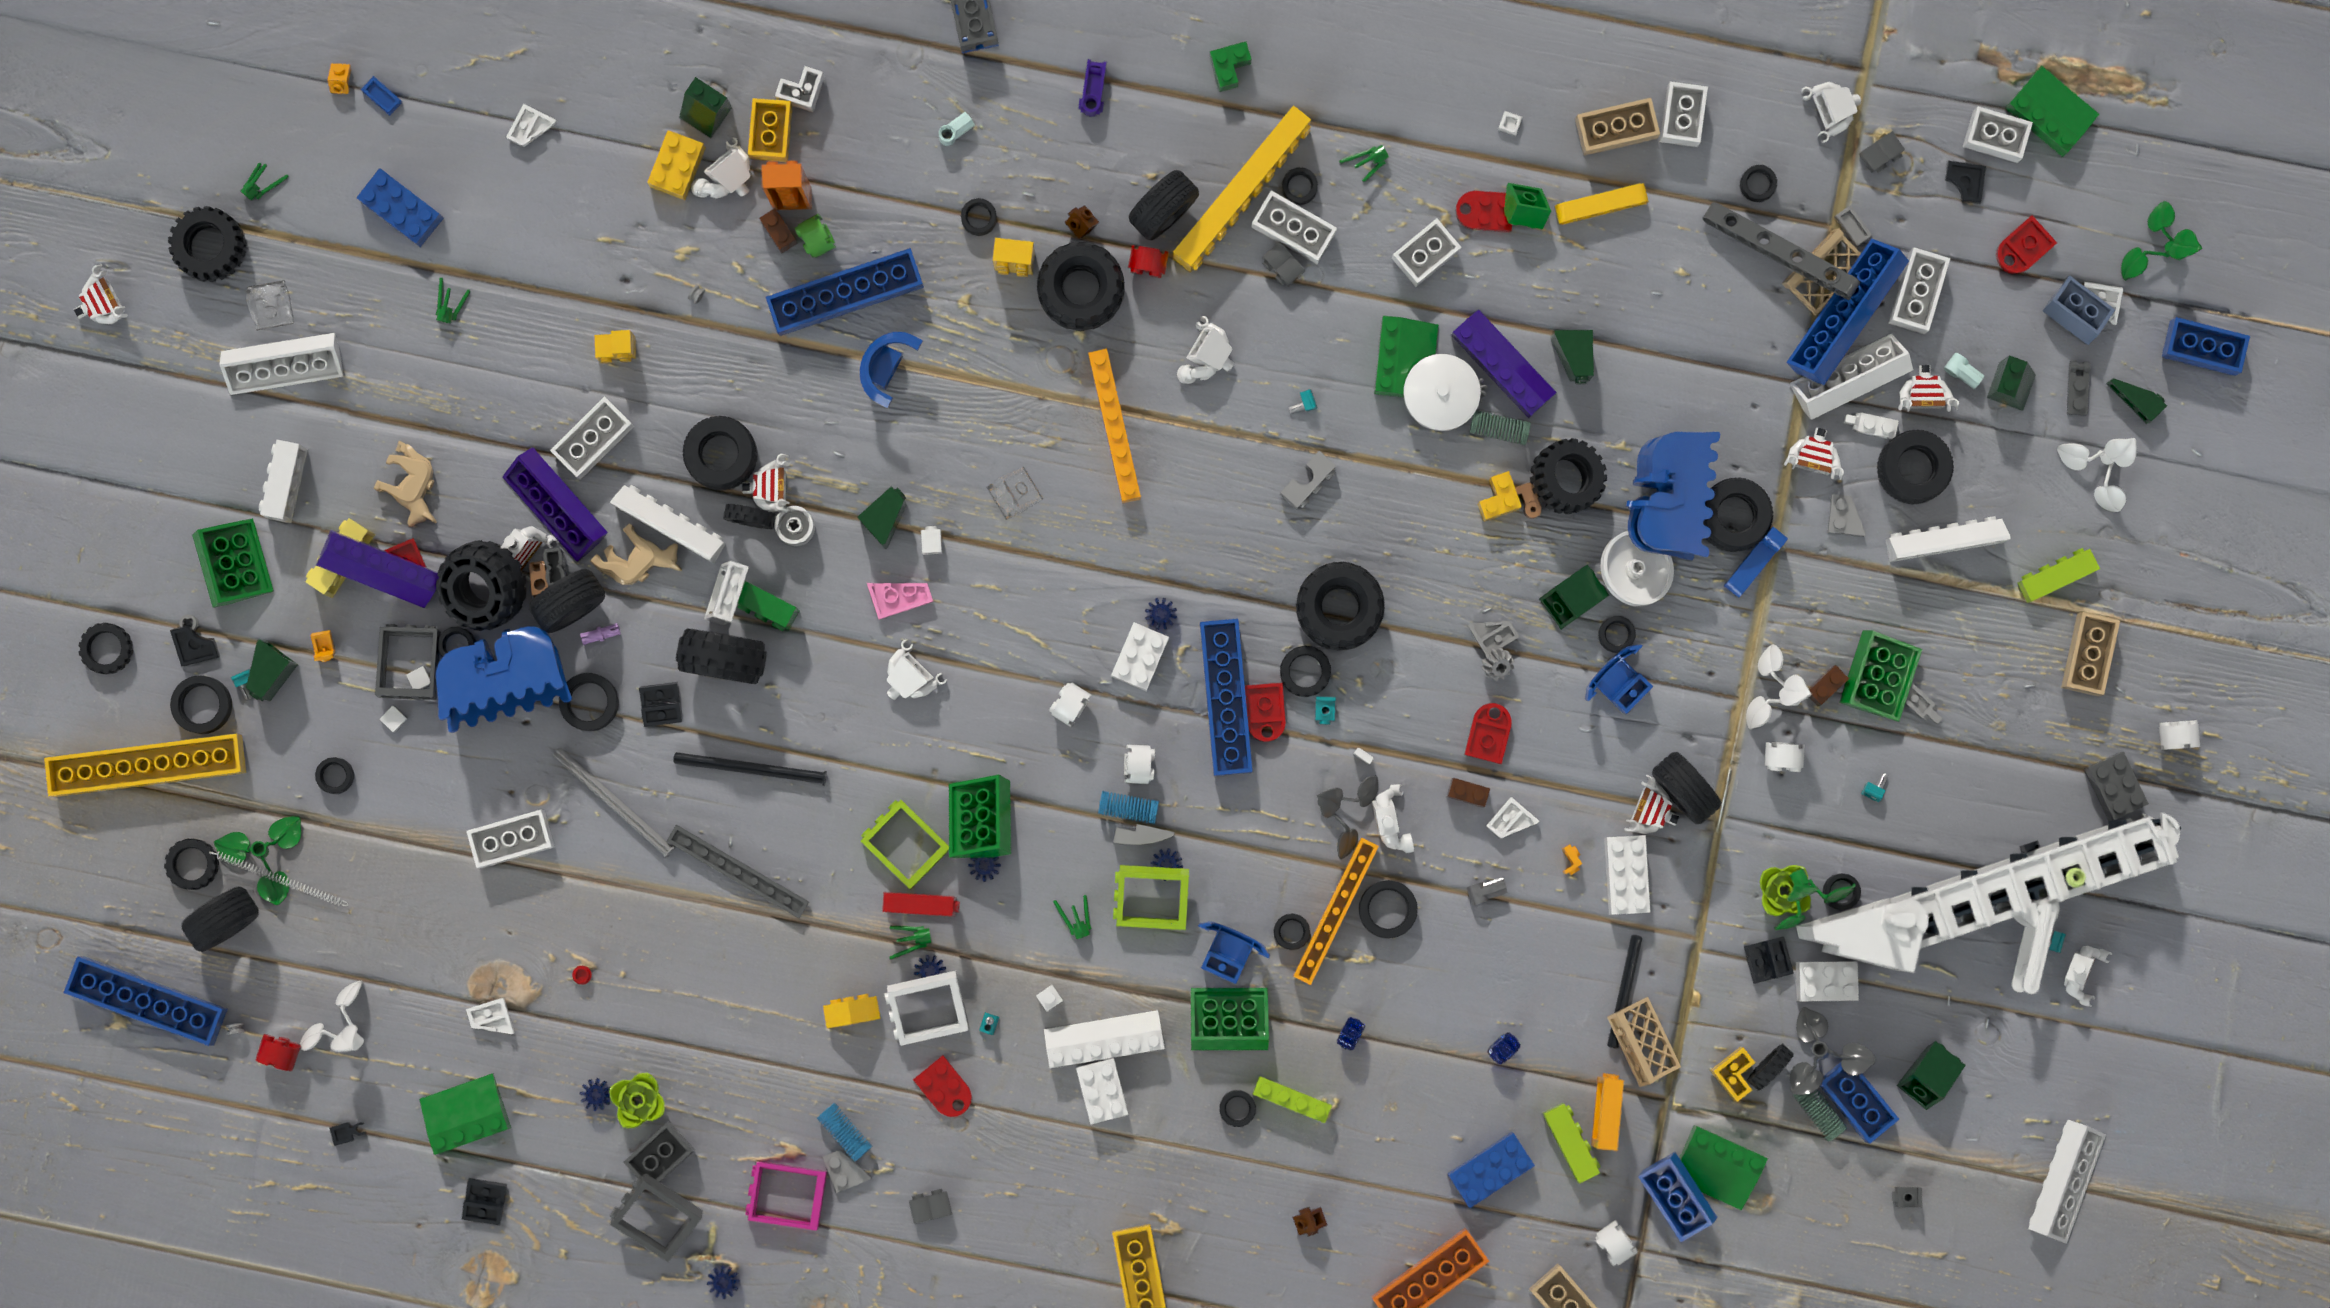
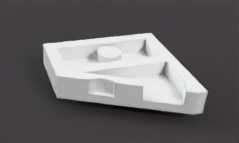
M523 104L506 138L525 147L553 127L557 121Z
M2084 282V286L2115 309L2109 321L2116 325L2123 288Z
M1510 797L1486 827L1501 839L1537 824L1539 820Z
M505 998L466 1009L471 1028L507 1034L515 1033Z

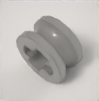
M695 285L688 299H693L694 303L697 304L703 297L705 289H700L699 285Z
M189 614L182 616L179 622L180 627L187 624L185 621L188 619L193 620L191 622L193 623L191 627L193 631L198 628L199 622L195 616Z
M244 1023L226 1025V1028L229 1029L227 1034L244 1033L245 1030L242 1028Z

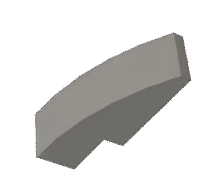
M1139 824L1136 826V831L1116 827L1113 843L1123 845L1152 844L1174 837L1175 832Z

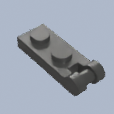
M2069 362L2067 414H2088L2090 362ZM2076 371H2082V376H2076Z

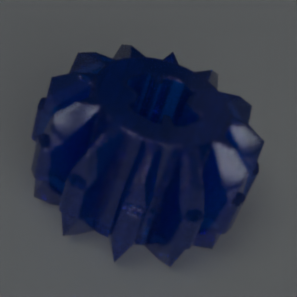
M1155 598L1156 605L1151 602L1148 603L1152 610L1145 609L1146 613L1151 614L1146 616L1145 619H1153L1149 624L1150 627L1157 623L1156 630H1159L1160 624H1163L1164 630H1167L1166 623L1171 626L1174 625L1170 618L1177 619L1176 615L1171 614L1176 612L1177 609H1169L1173 604L1172 601L1165 605L1166 598H1163L1162 604H1159V599ZM1157 610L1166 611L1167 615L1164 614L1165 618L1156 617V613L1158 614Z
M1170 848L1167 849V855H1164L1162 849L1159 850L1161 857L1157 854L1153 855L1158 862L1151 861L1150 863L1157 865V867H1164L1161 866V863L1168 859L1169 863L1172 864V868H1183V865H1176V862H1180L1182 857L1175 860L1174 857L1178 852L1175 851L1170 856Z
M991 857L970 858L972 861H975V864H968V867H975L970 874L973 875L978 872L976 880H979L981 875H983V882H986V875L993 880L994 877L991 873L999 874V871L994 869V867H1001L999 863L994 864L999 857H994L993 859ZM984 860L990 863L988 870L980 869L981 861Z
M926 955L927 962L919 958L918 960L922 966L914 965L915 968L920 969L919 972H914V975L921 974L920 978L929 977L926 975L928 972H925V968L933 966V970H935V974L930 976L942 974L940 970H946L947 968L946 966L939 967L943 963L942 959L935 963L936 955L933 956L932 961H930V956Z
M1348 1018L1337 1038V1044L1344 1049L1354 1050L1365 1030V1024L1358 1019Z
M1508 1032L1494 1041L1487 1052L1490 1058L1500 1065L1514 1056L1521 1044L1514 1035Z
M596 1078L595 1084L590 1079L588 1080L589 1086L586 1084L582 1085L586 1092L581 1091L580 1095H585L586 1098L581 1099V1103L588 1101L587 1109L593 1104V1111H597L598 1106L601 1110H604L605 1106L603 1103L606 1105L611 1104L606 1099L610 1098V1094H607L610 1087L605 1088L606 1080L600 1085V1078ZM595 1089H597L598 1093H601V1097L597 1098L598 1100L595 1099V1096H592V1092H596Z
M724 1265L721 1266L720 1271L714 1268L715 1275H708L713 1280L707 1282V1285H713L709 1292L712 1293L716 1290V1298L719 1297L720 1293H722L723 1299H726L727 1293L732 1297L734 1295L732 1290H739V1287L734 1285L740 1283V1279H734L738 1272L730 1274L732 1267H729L727 1272H725ZM721 1277L728 1281L725 1287H723V1284H719V1281L722 1280Z

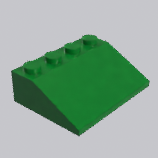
M2042 65L2005 107L2014 117L2033 122L2031 131L2062 157L2071 150L2100 115Z
M1382 317L1374 394L1404 397V384L1411 369L1422 359L1436 355L1438 324L1402 317Z
M253 518L198 529L192 534L213 608L273 592Z
M1863 630L1848 674L1849 679L1845 683L1839 703L1899 722L1923 649L1873 630Z
M998 774L949 784V858H983L1011 854L1010 780Z
M1191 988V1050H1268V988Z
M493 1073L419 1099L428 1139L434 1155L512 1128Z
M1693 1125L1679 1157L1702 1193L1739 1210H1742L1768 1160V1158L1695 1125Z

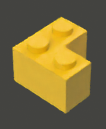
M631 330L611 331V334L594 335L595 358L601 361V363H612V360L619 359L620 362H631V359H636L635 335Z
M1509 471L1491 477L1489 481L1494 496L1478 502L1484 522L1520 510L1522 507Z
M868 994L857 995V1000H854V996L842 998V1000L840 998L830 1000L829 1005L823 1006L826 1028L881 1019L877 996L869 997Z
M1739 1047L1710 1071L1733 1101L1738 1102L1752 1091L1741 1074L1756 1062L1744 1047Z

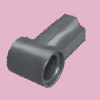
M1503 877L1466 887L1472 906L1508 893Z

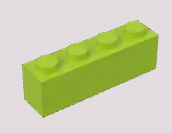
M2083 548L2072 552L2073 557L2067 559L2064 556L2055 560L2056 565L2050 567L2047 564L2038 568L2039 573L2033 575L2030 572L2021 576L2022 581L2017 584L2026 602H2032L2100 570L2091 549L2085 551Z
M1259 1076L1252 1093L1255 1096L1323 1123L1326 1122L1332 1107L1329 1103L1262 1076Z
M1561 1103L1543 1112L1542 1114L1577 1183L1580 1184L1600 1174L1598 1169L1601 1166L1596 1157L1592 1158L1589 1152L1592 1150L1587 1140L1584 1141L1580 1135L1583 1131L1578 1122L1574 1123L1572 1119L1574 1113L1571 1107Z

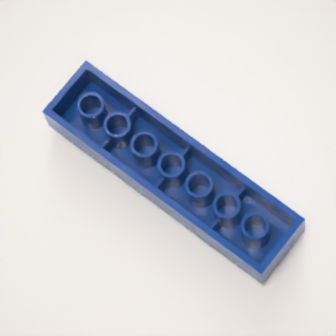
M1871 238L1848 272V274L1860 281L1851 299H1845L1834 293L1786 362L1796 374L1825 385L1909 263V260L1902 251Z
M911 248L766 296V300L779 336H783L922 289L924 286Z
M1227 619L1200 622L1214 776L1252 773L1239 620Z
M77 956L63 992L64 994L207 1046L215 1045L228 1010L225 1007L84 956Z

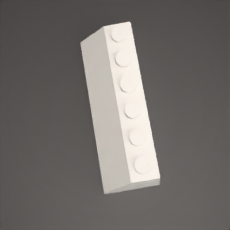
M335 333L221 351L220 367L230 395L343 377L340 348Z
M1891 333L1844 356L1825 385L1805 377L1791 382L1790 385L1803 411L1812 420L1912 371L1913 367L1909 352Z
M624 485L610 503L616 508L713 564L726 545L722 542L723 537L714 532L710 535L705 532L707 528L699 523H696V525L689 522L690 518L681 513L677 516L672 513L674 509L666 504H663V506L656 503L657 499L647 494L644 497L639 494L641 490L633 485H630V487Z
M1996 516L1984 518L1985 522L1977 523V520L1966 521V525L1959 526L1958 523L1948 524L1947 528L1944 529L1935 526L1928 528L1926 532H1921V529L1909 531V535L1902 536V532L1890 534L1891 538L1886 539L1889 561L1895 562L2000 544L2011 538L2003 519H1996Z
M1158 1010L1044 1029L1050 1068L1165 1049Z
M2067 1120L2066 1125L2063 1127L2060 1142L2057 1144L2054 1159L2050 1163L2049 1173L2043 1182L2041 1195L2037 1199L2034 1214L2030 1218L2028 1229L2067 1244L2106 1134L2086 1125Z

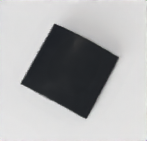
M678 682L639 687L644 727L682 722Z
M1784 936L1744 946L1753 984L1794 974Z
M469 1178L467 1180L461 1220L500 1226L507 1184Z

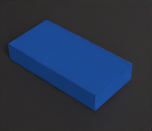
M374 76L361 89L389 116L402 103L395 94Z

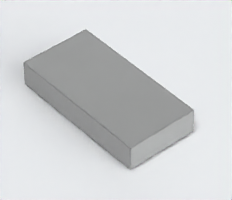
M1851 205L1834 216L1856 248L1873 236Z

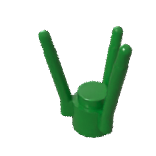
M1380 145L1377 148L1374 146L1369 150L1341 159L1339 162H1348L1369 154L1368 158L1354 166L1358 168L1369 161H1372L1374 164L1377 163L1363 178L1362 181L1366 182L1381 166L1386 164L1384 160L1388 159L1389 156L1385 148Z
M258 163L240 191L251 201L254 198L259 200L262 195L286 180L289 176H283L259 192L260 187L256 184V181L266 169L267 164L261 167V163Z
M440 277L436 320L451 324L452 320L456 321L457 315L465 303L470 290L466 291L453 313V309L448 307L450 288H447L444 305L442 306L443 278Z
M1086 895L1083 896L1085 923L1084 920L1080 921L1076 908L1072 905L1071 908L1076 921L1073 926L1056 900L1053 901L1068 926L1071 935H1075L1076 939L1090 935L1089 930L1092 929L1089 921Z
M891 925L889 927L895 930L918 931L914 932V936L897 938L896 941L915 940L916 944L920 943L890 956L889 959L891 960L917 949L927 947V944L931 943L929 928L924 929V926Z

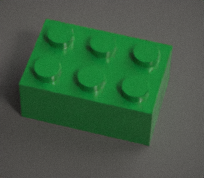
M747 581L743 583L737 602V608L747 614L751 611L754 612V616L765 623L767 620L771 621V625L782 632L784 629L790 630L800 611L797 607Z

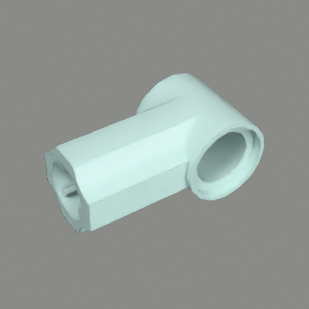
M964 112L949 124L942 126L939 129L940 143L950 146L956 139L973 128L975 124L971 117ZM944 132H950L952 134V137L950 139H945L942 137V134Z
M1954 353L1945 365L1944 370L1949 375L1959 378L1972 389H1975L1983 380L1984 375L1968 364L1969 361L1964 356Z

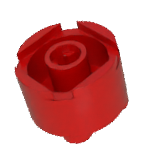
M1132 245L1128 268L1134 274L1143 275V272H1149L1151 277L1161 278L1166 273L1169 252L1165 251L1162 254L1160 249L1139 246L1136 249V246Z
M263 1034L255 1061L266 1066H274L276 1069L293 1071L301 1044L290 1042V1039L284 1037L274 1039L275 1037L272 1035Z

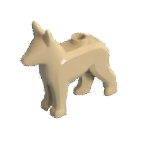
M398 441L395 451L402 452L405 456L389 455L386 464H398L409 475L404 478L398 487L377 480L374 489L379 492L389 493L401 506L410 510L407 522L409 527H413L426 520L437 523L423 499L427 490L430 491L434 485V480H432L434 471L431 462L417 453L412 446Z
M630 523L623 529L635 545L628 561L616 556L612 545H609L604 550L608 562L602 561L598 554L590 560L600 572L610 576L621 585H633L638 581L642 583L648 578V572L654 566L682 571L676 564L678 544L673 543L667 549L662 550L653 542L645 540L636 534L634 527Z

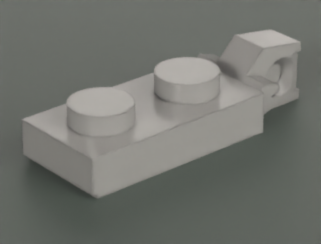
M1912 683L1905 704L1925 721L1930 718L1935 724H1938L1943 719L1936 713L1938 707Z

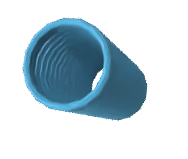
M1102 791L1098 814L1104 815L1105 812V816L1107 814L1110 816L1112 812V817L1115 814V817L1121 818L1122 814V819H1124V816L1127 819L1129 815V820L1132 817V821L1134 819L1137 821L1139 817V822L1142 819V822L1148 823L1149 819V824H1155L1159 801L1152 799L1150 803V799H1148L1146 805V798L1144 803L1143 798L1140 801L1139 797L1136 802V796L1133 800V796L1130 798L1128 795L1126 800V794L1124 798L1123 794H1121L1119 800V793L1117 798L1116 793H1114L1112 800V792L1109 798V791Z
M833 1103L817 1119L819 1122H822L821 1124H824L823 1127H826L828 1132H831L830 1135H833V1138L836 1137L837 1143L841 1142L839 1145H842L844 1151L849 1153L848 1156H851V1159L856 1162L873 1145L868 1142L869 1140L865 1141L866 1138L862 1139L864 1135L859 1137L862 1134L861 1132L856 1135L859 1130L853 1133L857 1127L852 1125L853 1122L849 1123L850 1119L847 1120L848 1117L844 1118L846 1114L841 1116L843 1112L838 1114L841 1109L835 1112L839 1106Z

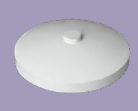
M1436 354L1422 359L1411 369L1404 384V401L1408 412L1420 425L1431 430L1448 431L1462 426L1473 416L1479 405L1481 390L1476 373L1464 360L1453 355Z
M1628 531L1610 540L1601 556L1600 567L1603 581L1610 593L1625 604L1640 607L1650 605L1664 597L1671 587L1674 576L1671 556L1641 551L1632 543Z

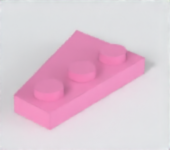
M867 583L879 620L934 602L928 583Z

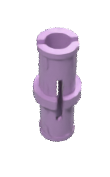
M618 623L603 628L596 627V630L581 633L580 636L583 645L599 640L602 642L606 638L621 635V631L619 630Z

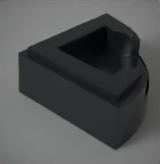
M2036 840L2021 845L2020 849L2021 852L2026 853L2038 849L2040 844Z

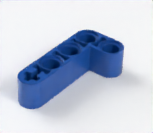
M1771 527L1768 534L1752 549L1725 583L1724 587L1739 598L1774 554L1781 549L1788 538L1775 527Z

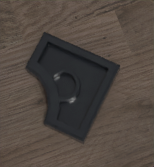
M1956 161L1947 162L1945 181L1953 183L1958 188L1961 194V202L1981 204L1986 166Z
M190 625L170 630L181 667L215 659L220 656L215 639L199 636Z

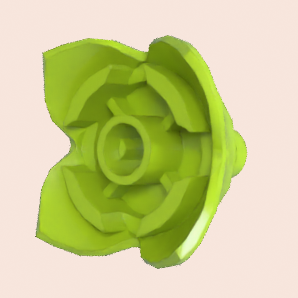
M1790 865L1784 869L1771 867L1762 872L1760 877L1762 905L1767 914L1773 916H1781L1786 912L1797 914L1796 901H1787V897L1794 887L1790 875L1795 871L1804 869L1808 877L1805 867ZM1786 886L1788 894L1781 895L1780 887ZM1810 895L1800 900L1801 913L1810 909Z
M639 1073L631 1080H621L610 1087V1099L618 1108L617 1118L623 1128H636L643 1122L657 1120L664 1114V1099L659 1093L656 1079L650 1073ZM642 1096L643 1103L636 1105L634 1097Z

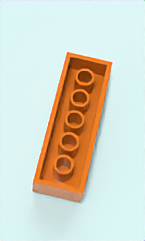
M769 161L766 165H762V188L773 209H812L811 185L801 163L798 164V161H787L786 164H778L776 161Z
M1464 1228L1371 1297L1379 1308H1427L1490 1261L1468 1230Z

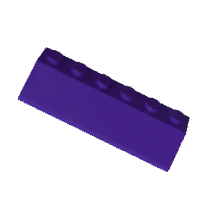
M1477 310L1452 332V338L1528 418L1557 393L1480 310Z
M533 447L518 455L502 476L576 562L580 561L594 549L607 535L608 532Z
M330 530L316 563V566L422 608L426 607L434 595L436 582L439 579L437 576L438 572L333 530Z

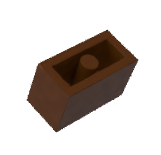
M776 208L759 218L781 254L798 244Z
M1834 665L1809 688L1812 694L1809 698L1817 706H1821L1849 678L1837 665Z
M1452 778L1446 797L1484 808L1490 788Z

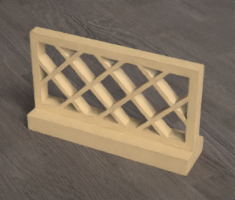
M1839 228L1834 229L1811 252L1823 260L1826 256H1833V265L1836 267L1837 256H1846V267H1837L1839 269H1846V273L1852 268L1850 267V256L1859 257L1861 254L1847 240ZM1840 241L1846 245V253H1837V245ZM1793 271L1781 284L1786 289H1789L1814 315H1817L1825 307L1834 292L1824 294V287L1820 286V294H1811V283L1815 282L1809 279L1804 280V276ZM1800 283H1807V294H1800L1796 287ZM1811 296H1820V305L1816 309L1811 305Z
M1648 997L1607 1016L1639 1087L1649 1085L1681 1067ZM1643 1003L1647 1009L1646 1015L1639 1013L1640 1005ZM1624 1013L1634 1014L1632 1023L1627 1021ZM1637 1017L1645 1019L1643 1028L1636 1025ZM1649 1022L1654 1023V1033L1647 1030ZM1635 1029L1642 1032L1640 1041L1634 1036ZM1646 1034L1653 1037L1651 1045L1644 1043ZM1657 1039L1662 1041L1664 1045L1663 1051L1655 1048ZM1643 1047L1650 1049L1648 1058L1644 1057L1642 1053ZM1654 1052L1661 1054L1660 1063L1652 1060ZM1666 1057L1670 1058L1673 1067L1664 1066ZM1651 1064L1658 1067L1657 1075L1653 1076L1650 1070Z

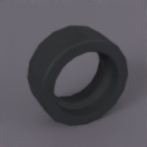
M1765 165L1751 166L1743 173L1740 179V190L1743 196L1752 202L1768 200L1777 188L1776 174ZM1754 173H1762L1769 179V189L1763 194H1754L1748 188V179Z
M1297 167L1291 169L1285 174L1282 181L1284 197L1296 205L1309 203L1314 199L1318 190L1316 176L1311 170ZM1295 176L1307 177L1311 183V190L1304 197H1296L1289 190V182Z
M971 199L962 208V225L972 235H987L994 229L997 222L994 206L986 199ZM976 206H982L990 213V221L982 228H975L968 222V213Z
M1622 616L1608 618L1601 624L1598 631V639L1601 645L1612 653H1619L1624 648L1632 646L1636 638V630L1633 623ZM1614 623L1624 625L1628 631L1627 641L1620 646L1612 645L1606 638L1607 628Z
M461 627L446 629L438 640L440 655L444 657L448 653L446 641L451 635H463L468 641V646L475 645L476 642L473 634Z
M331 757L323 760L317 766L315 779L323 791L331 794H340L347 791L352 785L354 770L346 760ZM333 764L340 765L346 772L345 781L338 787H331L324 780L323 774L325 769Z
M1839 873L1832 875L1823 885L1822 893L1825 895L1831 893V887L1836 881L1844 880L1850 883L1851 886L1854 883L1856 886L1853 890V896L1848 902H1835L1828 905L1838 910H1846L1855 906L1861 897L1859 882L1849 874Z
M1285 914L1275 923L1273 930L1274 938L1284 949H1299L1309 940L1310 926L1306 919L1298 914ZM1287 921H1297L1303 927V936L1296 943H1288L1281 936V927Z
M1233 1090L1222 1098L1219 1112L1222 1119L1228 1125L1243 1127L1253 1120L1256 1114V1104L1247 1092ZM1241 1097L1248 1102L1249 1112L1244 1119L1234 1120L1227 1114L1226 1106L1232 1098Z

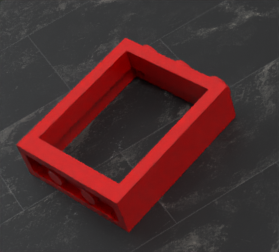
M888 892L883 894L882 912L956 917V913L960 911V901H957V897Z

